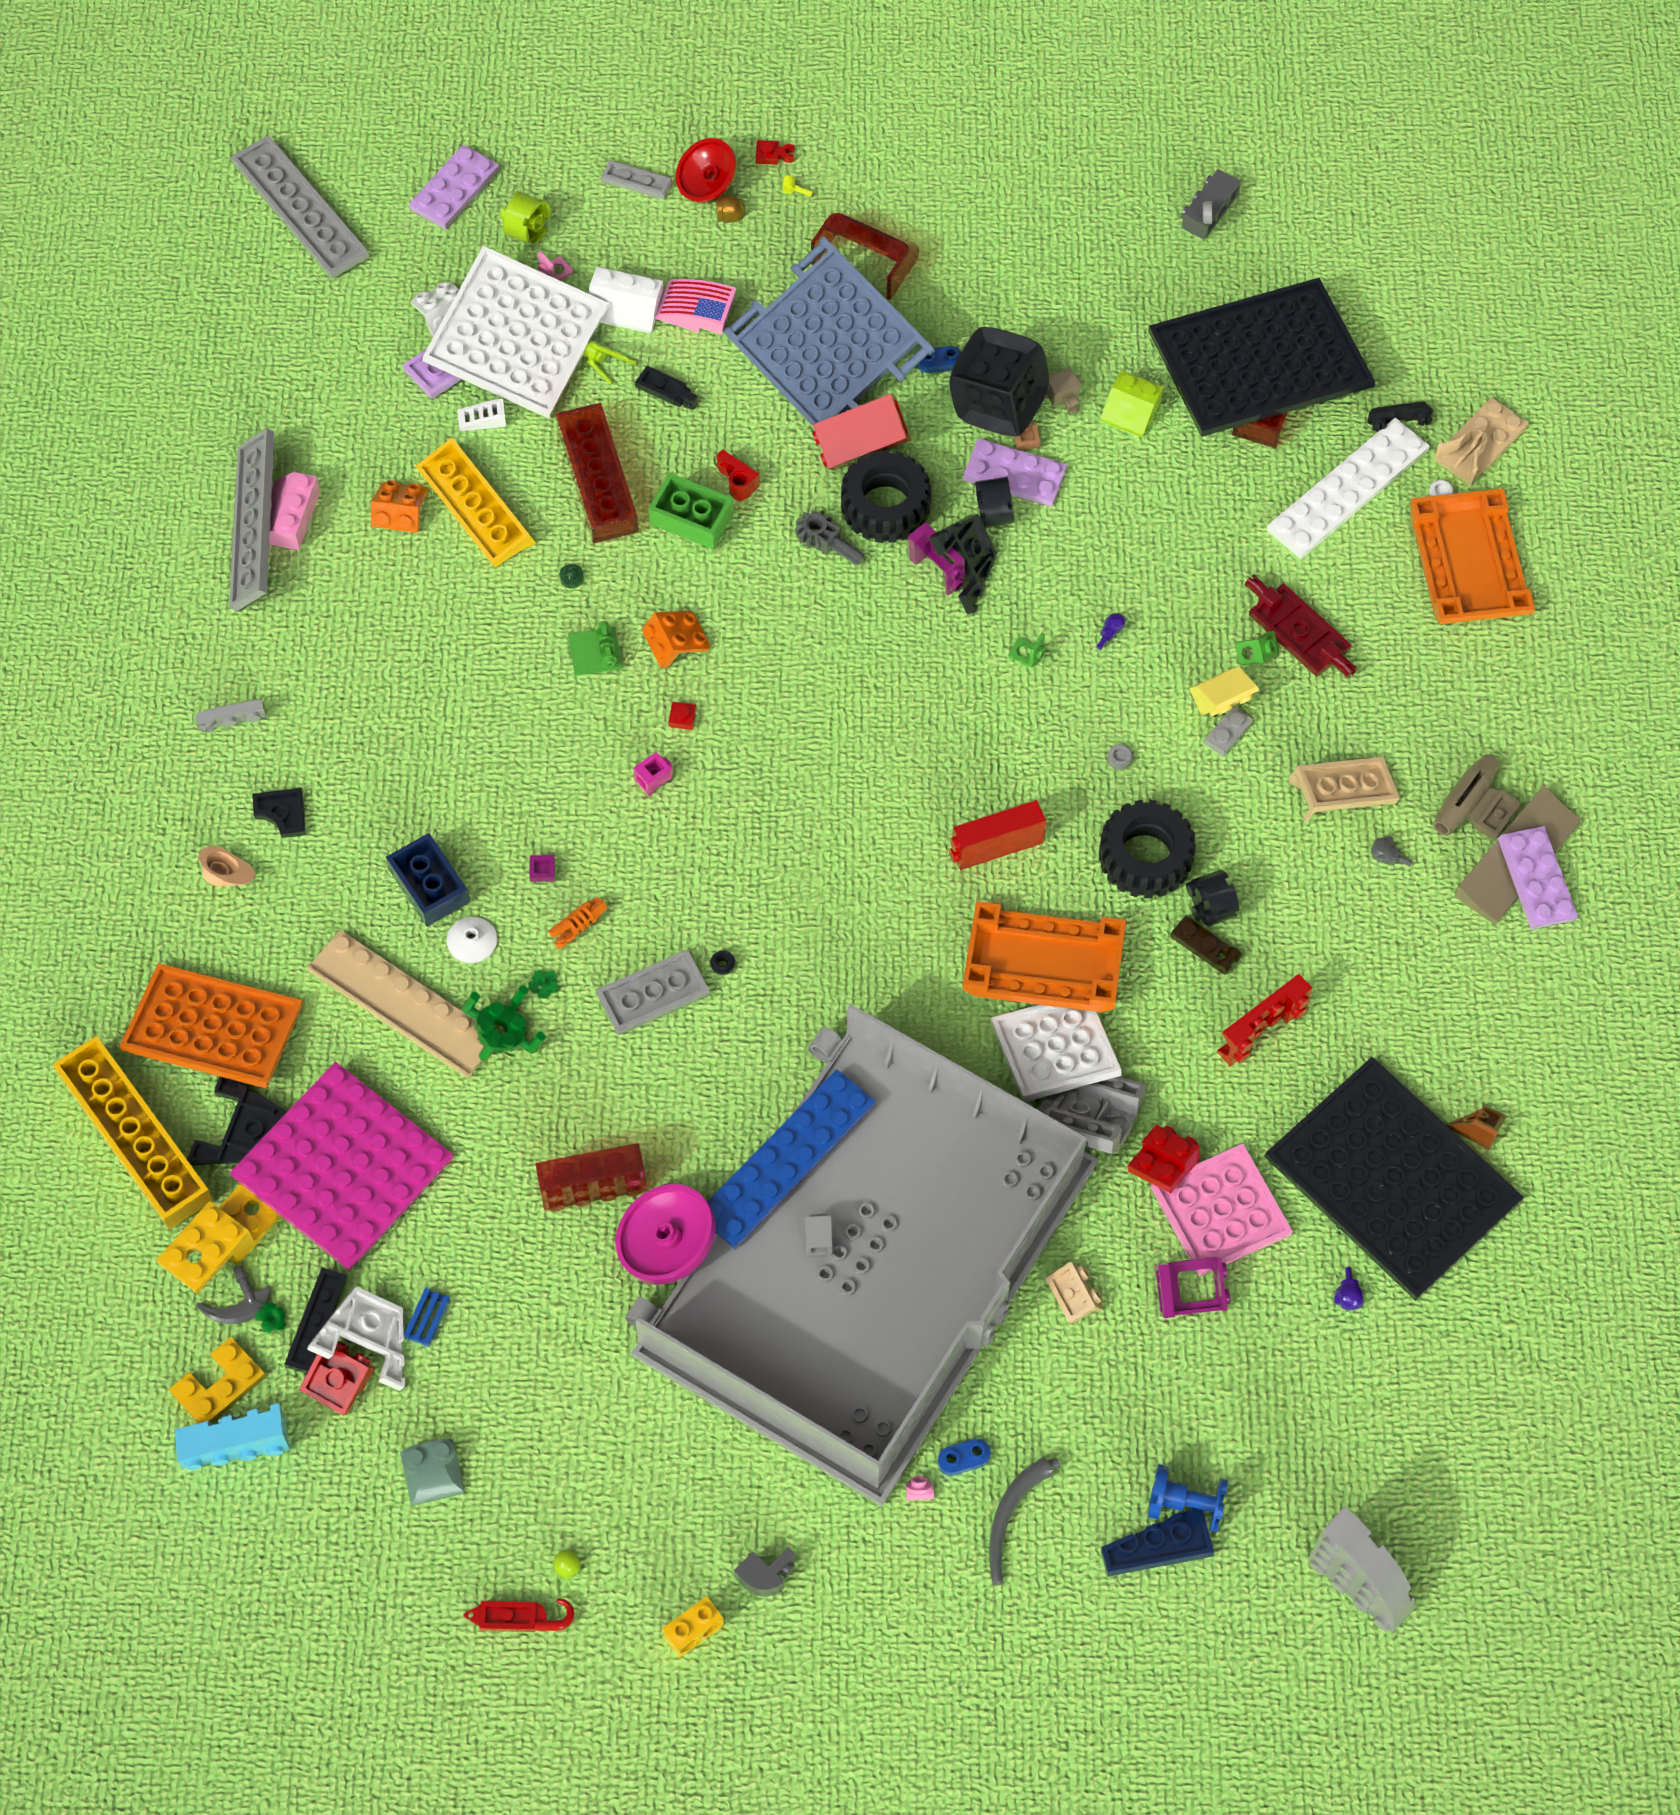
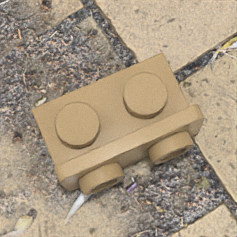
M1069 1262L1045 1277L1070 1324L1076 1323L1094 1311L1100 1312L1104 1310L1100 1303L1103 1299L1095 1287L1092 1288L1089 1283L1090 1275L1083 1265L1080 1266L1077 1263Z

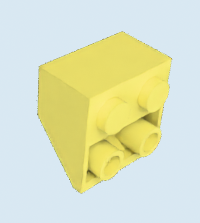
M1239 666L1228 669L1189 688L1200 714L1210 713V716L1224 713L1232 709L1234 705L1253 699L1252 694L1259 691L1257 685Z

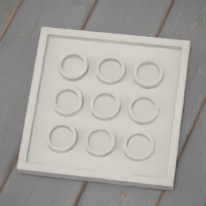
M1036 1005L991 1018V1025L1023 1102L1121 1076L1120 1065L1097 1012Z

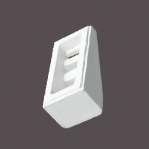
M495 399L457 409L460 431L506 427L503 399ZM470 415V422H465V416ZM474 415H479V419L475 420Z

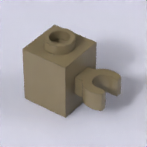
M1071 367L1049 375L1046 395L1053 407L1065 404L1069 414L1078 412L1076 405H1079L1078 399L1080 388H1082L1081 380L1078 375L1073 373Z

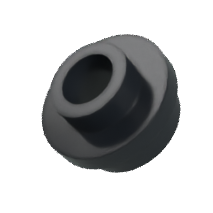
M726 950L716 952L710 960L711 969L719 975L731 973L736 964L734 956ZM725 961L727 962V965L720 966L719 962Z

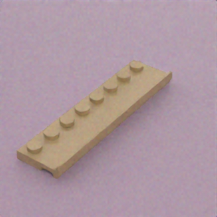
M339 930L315 960L306 967L308 972L464 1077L470 1079L472 1072L480 1063L484 1062L479 1058L483 1045L477 1039L476 1029L474 1031L475 1020L464 1014L460 1009L343 931Z

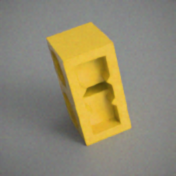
M706 1596L664 1626L662 1634L677 1657L681 1658L724 1626L723 1617L708 1596Z

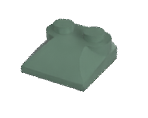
M438 1439L410 1446L400 1452L411 1506L465 1494L453 1439Z

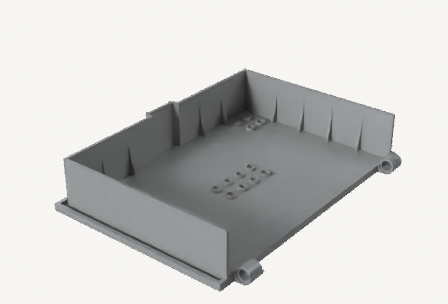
M850 1004L847 1014V1033L841 1040L840 1036L830 1028L821 1027L809 1045L808 1051L814 1057L826 1063V1065L796 1110L836 1069L875 1100L873 1108L736 1249H733L715 1233L713 1245L704 1261L693 1272L679 1281L661 1309L656 1308L651 1302L639 1296L626 1314L625 1319L637 1329L638 1344L631 1352L632 1357L882 1507L983 1346L988 1347L995 1336L993 1332L996 1325L1001 1326L1009 1313L1007 1309L1012 1299L1097 1166L1099 1159L1084 1151L1087 1137ZM815 1213L831 1216L832 1255L806 1256L805 1217H810V1215Z

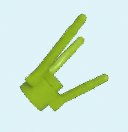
M593 340L588 342L583 354L584 357L588 358L586 364L593 367L610 385L613 381L596 363L604 362L607 355H610L627 363L637 365V361L630 359L622 353L608 349Z

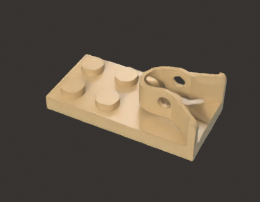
M1491 397L1448 442H1440L1434 460L1472 486L1527 429L1529 423Z
M1383 757L1298 765L1288 779L1290 784L1302 790L1309 810L1304 816L1305 822H1308L1315 812L1394 804L1400 799Z

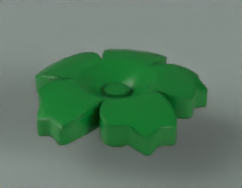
M541 970L534 971L533 981L528 982V989L533 993H537L538 998L544 999L549 997L550 993H556L559 989L558 982L555 981L557 974L554 971H546L545 974Z
M269 1301L263 1303V1308L259 1309L255 1314V1320L262 1321L260 1326L263 1328V1332L269 1334L273 1329L274 1331H282L286 1326L283 1321L286 1317L284 1309L282 1307L276 1309V1304Z

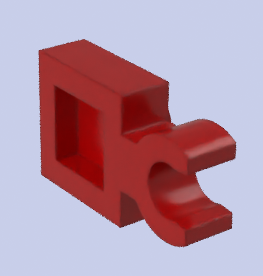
M757 140L756 164L778 165V160L793 163L794 154L787 153H794V145L785 144L784 146H779V141Z

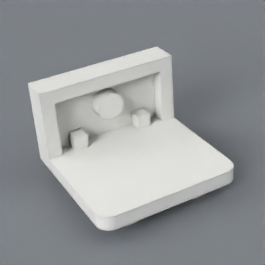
M441 283L436 286V289L429 292H421L416 295V298L411 300L412 306L423 314L432 337L437 332L459 291L452 283Z

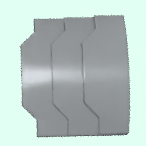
M1115 1077L1046 1096L1037 1110L1087 1137V1147L1114 1154L1121 1148L1135 1124L1145 1099L1147 1084Z

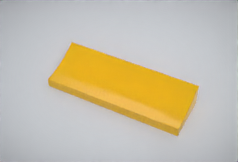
M452 437L415 466L495 568L513 555L537 544Z

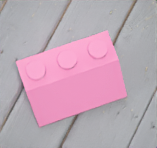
M292 472L274 480L271 491L270 545L300 550L320 494L317 476Z

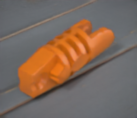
M595 897L589 902L586 901L578 909L567 915V918L565 917L548 930L551 937H557L555 941L556 947L558 949L563 948L577 937L579 933L587 929L590 924L592 925L608 908L605 902L599 897Z

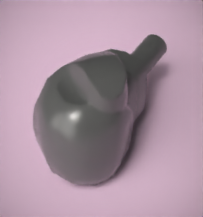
M1384 836V838H1376L1371 848L1373 859L1392 865L1396 861L1409 867L1412 865L1413 861L1399 855L1400 849L1394 846L1393 837Z

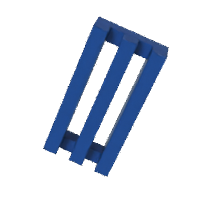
M425 1288L404 1333V1337L429 1347L448 1307L450 1297L447 1295L442 1296L436 1291L432 1292L430 1289ZM428 1298H432L423 1316V1319L418 1327V1330L414 1335L413 1331L419 1321V1318L424 1310ZM437 1301H440L441 1304L424 1339L421 1336Z

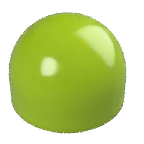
M563 1550L554 1557L553 1569L558 1577L571 1579L580 1571V1559L575 1552Z

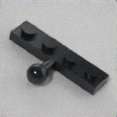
M321 1268L284 1363L285 1368L305 1374L308 1373L317 1354L307 1350V1348L335 1312L347 1281L346 1274Z

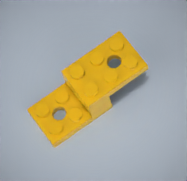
M239 1184L219 1207L209 1201L156 1261L165 1270L198 1294L229 1259L239 1265L281 1216L243 1185ZM250 1204L260 1206L259 1211L253 1215L247 1214L245 1212L246 1208ZM192 1252H200L202 1254L201 1259L196 1263L188 1261V1256Z

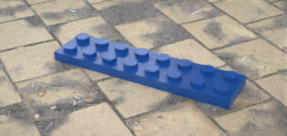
M836 1069L707 1201L715 1215L716 1234L733 1249H736L873 1108L875 1100Z

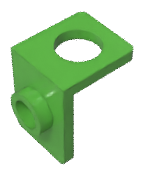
M1269 631L1258 639L1235 643L1240 665L1264 663L1279 654L1274 631ZM1245 646L1253 649L1254 657L1252 659L1244 655L1243 649Z
M1041 633L1035 644L1019 637L1008 656L1032 668L1037 659L1040 660L1045 653V634ZM1025 646L1031 652L1029 656L1022 657L1018 655L1017 649Z

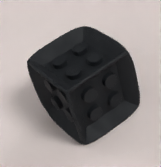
M980 327L973 333L958 356L950 376V391L958 417L972 426L1006 436H1020L1027 429L1039 410L1049 385L1047 361L1042 346L1028 337L993 327Z

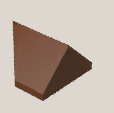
M1483 1105L1480 1110L1446 1125L1452 1131L1489 1150L1507 1116Z

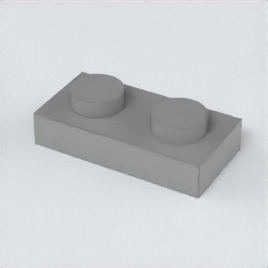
M1233 706L1208 734L1204 744L1224 757L1252 725L1253 719Z

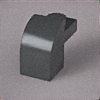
M788 1547L768 1566L756 1553L752 1552L734 1570V1578L754 1595L761 1597L776 1595L784 1590V1581L780 1577L786 1578L796 1567L794 1564L796 1562V1554Z

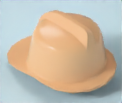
M208 846L199 853L202 875L211 885L217 887L246 885L252 882L255 877V871L251 865L224 848Z

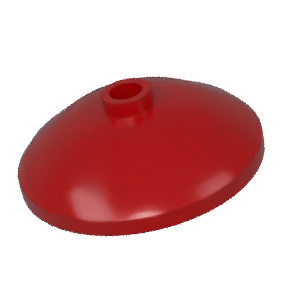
M717 138L702 139L690 146L682 155L676 169V184L680 193L695 203L709 202L722 195L730 186L736 172L737 163L733 149L726 142Z

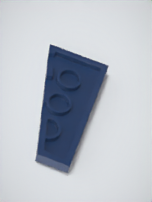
M1192 1508L1183 1513H1176L1170 1516V1519L1157 1525L1154 1523L1147 1526L1145 1530L1135 1535L1132 1533L1101 1547V1555L1106 1575L1109 1577L1214 1557V1549L1203 1510Z

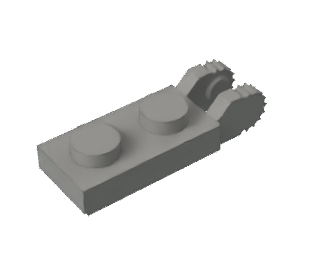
M258 699L198 712L195 716V721L198 724L199 730L211 732L221 725L231 727L243 721L257 722L261 718H266V711L262 700Z

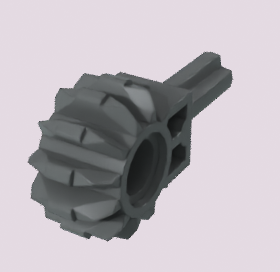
M812 509L811 514L803 512L802 518L797 519L795 534L798 536L800 544L806 543L807 549L811 545H815L817 550L819 549L826 555L831 550H834L855 565H860L865 558L864 553L840 538L841 529L832 522L831 515L824 516L823 510L815 513V510Z

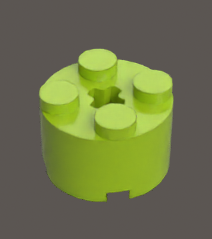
M516 191L508 206L503 207L500 213V218L503 220L504 234L528 244H537L547 231L548 227L544 225L546 218L550 219V205L541 199Z

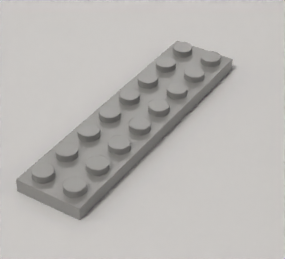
M269 135L231 156L232 163L331 279L369 258L367 249Z
M268 428L238 446L229 600V608L235 611L242 609L265 595L268 589L271 491L273 487L272 470L274 467L273 450L275 447L274 431Z

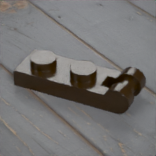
M1186 915L1170 934L1172 939L1224 975H1227L1232 969L1231 965L1234 962H1238L1242 957V953L1237 948L1230 947ZM1220 954H1223V955L1225 956V958H1224V959H1220V958H1218V956H1219Z

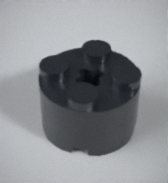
M1008 477L975 482L980 519L984 527L1015 523Z
M1218 870L1186 883L1187 893L1192 897L1194 904L1191 908L1192 914L1196 921L1201 919L1205 926L1209 927L1238 916L1235 913L1239 911L1237 893L1233 884L1228 886L1225 879L1229 878L1225 871Z

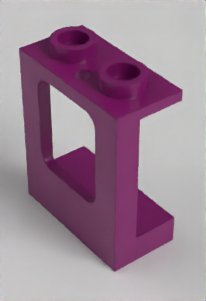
M925 522L908 536L909 560L917 565L923 559L929 557L944 572L945 594L949 596L952 592L959 591L965 584V560L952 547L946 555L955 562L954 564H951L942 555H937L929 539L936 531Z
M1220 1257L1154 1264L1160 1317L1173 1318L1176 1315L1219 1310L1227 1311V1305L1231 1302L1229 1289H1225L1224 1278H1227V1266ZM1212 1269L1216 1291L1215 1298L1206 1301L1183 1303L1180 1300L1178 1274L1183 1271Z

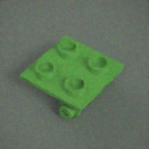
M607 621L599 622L597 630L568 634L575 676L623 669L616 627H611Z

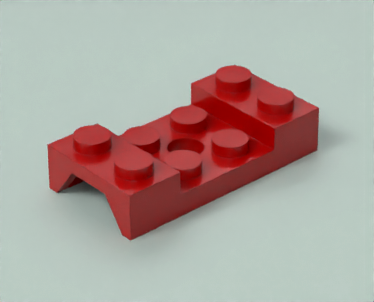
M1300 974L1296 975L1225 1029L1222 1035L1227 1043L1218 1049L1217 1053L1230 1067L1236 1062L1239 1064L1244 1062L1251 1054L1250 1049L1254 1044L1253 1041L1262 1034L1264 1028L1268 1025L1273 1027L1281 1018L1286 1023L1294 1018L1298 1020L1307 1012L1306 1007L1311 1000L1310 995L1313 988Z

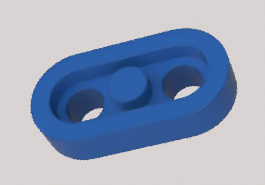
M954 346L934 348L935 352L927 355L917 364V368L925 373L950 371L961 351Z
M973 1439L946 1447L938 1455V1468L943 1474L954 1476L984 1467L990 1459V1447L985 1441L980 1439ZM978 1448L982 1451V1454L976 1456L972 1453V1450ZM954 1456L956 1462L949 1463L946 1458Z

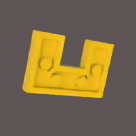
M229 1337L210 1354L226 1372L210 1388L206 1390L188 1372L168 1389L197 1423L206 1421L213 1423L266 1377L261 1368L232 1337Z

